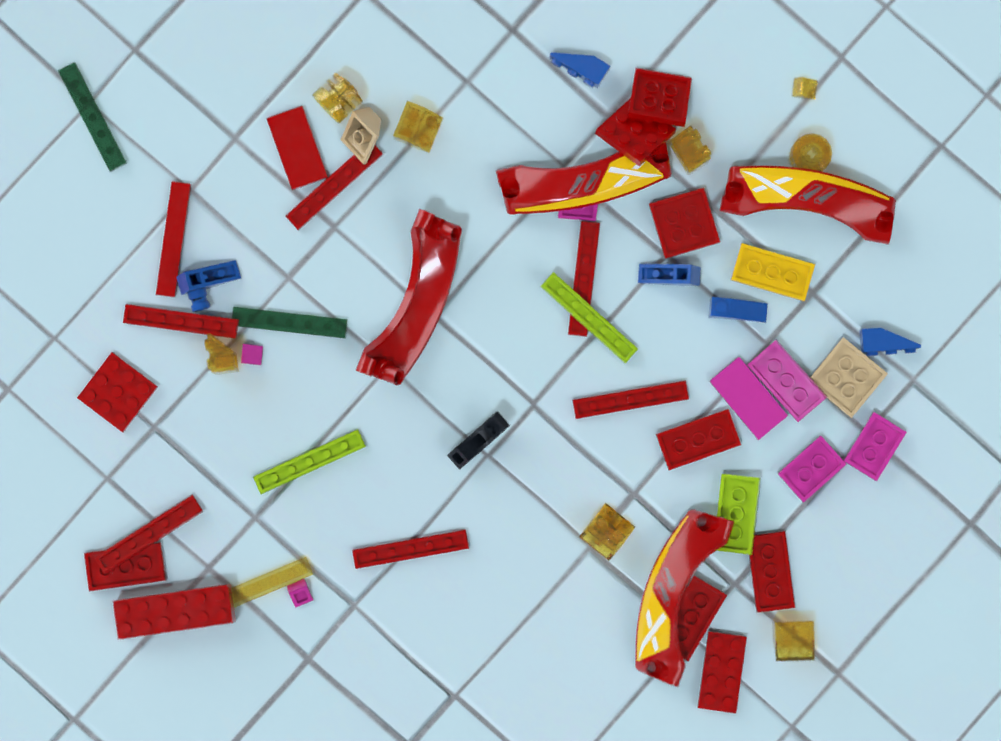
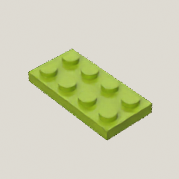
M721 474L717 517L719 516L735 523L728 543L716 551L752 555L761 478Z

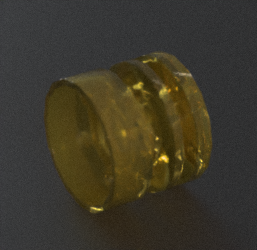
M335 72L332 77L337 83L334 84L328 79L327 84L331 89L328 91L321 86L312 96L340 124L348 116L344 107L347 105L355 110L356 107L351 101L354 100L360 105L363 100L355 87L346 78L341 77Z
M805 134L791 147L788 155L790 167L823 172L831 162L832 149L827 139L821 135ZM810 150H812L813 154H816L812 159L810 155H807Z

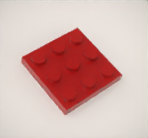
M636 68L628 117L685 127L692 78Z
M629 99L596 129L595 134L640 167L675 134L676 128L670 124L628 117Z
M704 188L649 204L665 259L720 243Z
M111 352L78 395L77 399L124 433L158 386Z

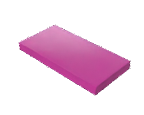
M777 339L747 364L797 422L827 398L825 393Z
M740 357L709 381L757 440L761 439L788 416Z

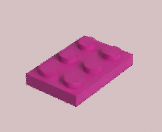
M873 412L843 461L874 481H877L907 432Z
M819 436L785 466L778 475L804 503L839 472L846 463L825 439Z

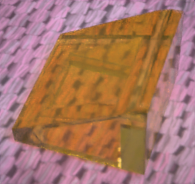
M804 77L794 78L792 97L815 100L817 81Z

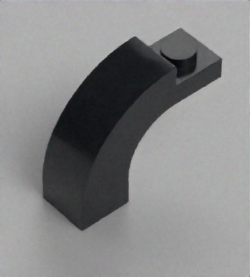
M498 411L495 412L447 456L460 470L510 426L509 423Z

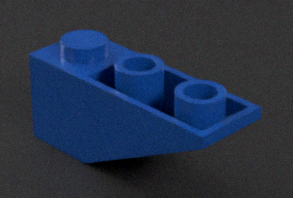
M551 52L549 56L553 65L561 68V66L566 68L569 75L575 78L577 76L584 80L583 83L591 88L594 86L598 88L610 69V65L591 55Z
M883 328L859 330L861 352L866 353V356H877L878 352L893 355L897 354L898 350H904L905 353H916V349L921 348L920 344Z

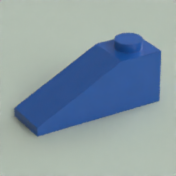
M234 260L186 271L176 278L181 295H185L195 290L208 289L241 279L237 262Z
M639 264L638 283L700 286L701 267L692 264Z
M712 297L710 299L709 318L766 323L768 304Z

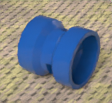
M206 289L187 293L189 300L192 302V312L206 310L211 307L210 302L206 298Z

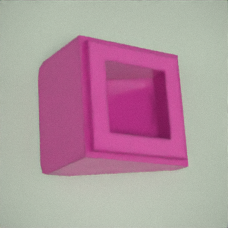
M243 344L241 363L261 365L263 346Z
M305 579L287 586L295 608L313 601Z

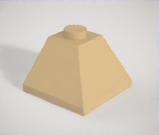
M370 107L352 112L341 137V141L363 164H366L379 136L381 118Z

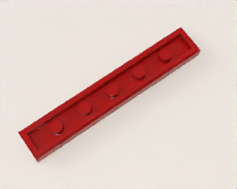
M374 145L366 164H363L353 155L285 217L299 231L383 156V153Z
M171 182L156 295L174 298L176 296V277L179 275L191 184Z
M581 221L573 290L591 306L600 223ZM570 314L568 335L587 337L588 330Z
M125 304L123 323L237 339L239 320Z
M685 380L572 401L575 419L689 400Z
M191 495L94 558L103 573L107 574L195 518L203 510L195 497Z
M466 530L355 549L352 552L355 569L469 549Z

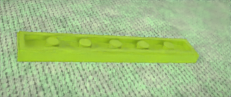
M554 272L540 286L623 363H627L638 350L636 346Z
M357 429L254 476L253 479L260 494H264L365 448L366 445Z

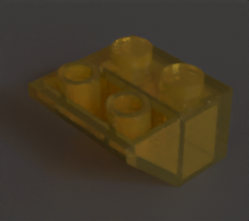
M407 101L393 138L396 141L430 153L443 117L425 107Z
M691 126L669 141L670 147L688 175L707 165L711 159L710 155H712L707 145L703 146L701 143V135L696 128L693 130Z
M207 334V339L204 342L205 349L210 354V358L207 359L208 370L212 371L215 375L239 372L237 353L212 334Z
M605 503L579 537L609 561L627 540L635 526Z
M772 621L776 661L815 660L814 621Z

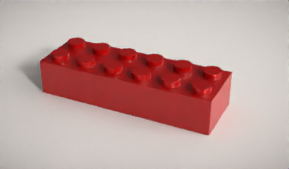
M231 584L113 601L118 640L236 622Z

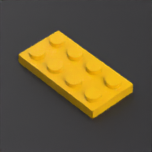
M741 243L731 281L804 302L815 264Z

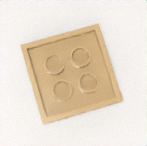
M843 337L810 378L825 393L831 403L848 417L852 418L888 373Z

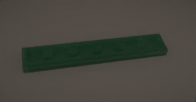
M73 62L58 70L108 170L112 172L126 165L127 162L77 64Z
M233 307L232 319L239 320L238 327L346 338L347 319Z

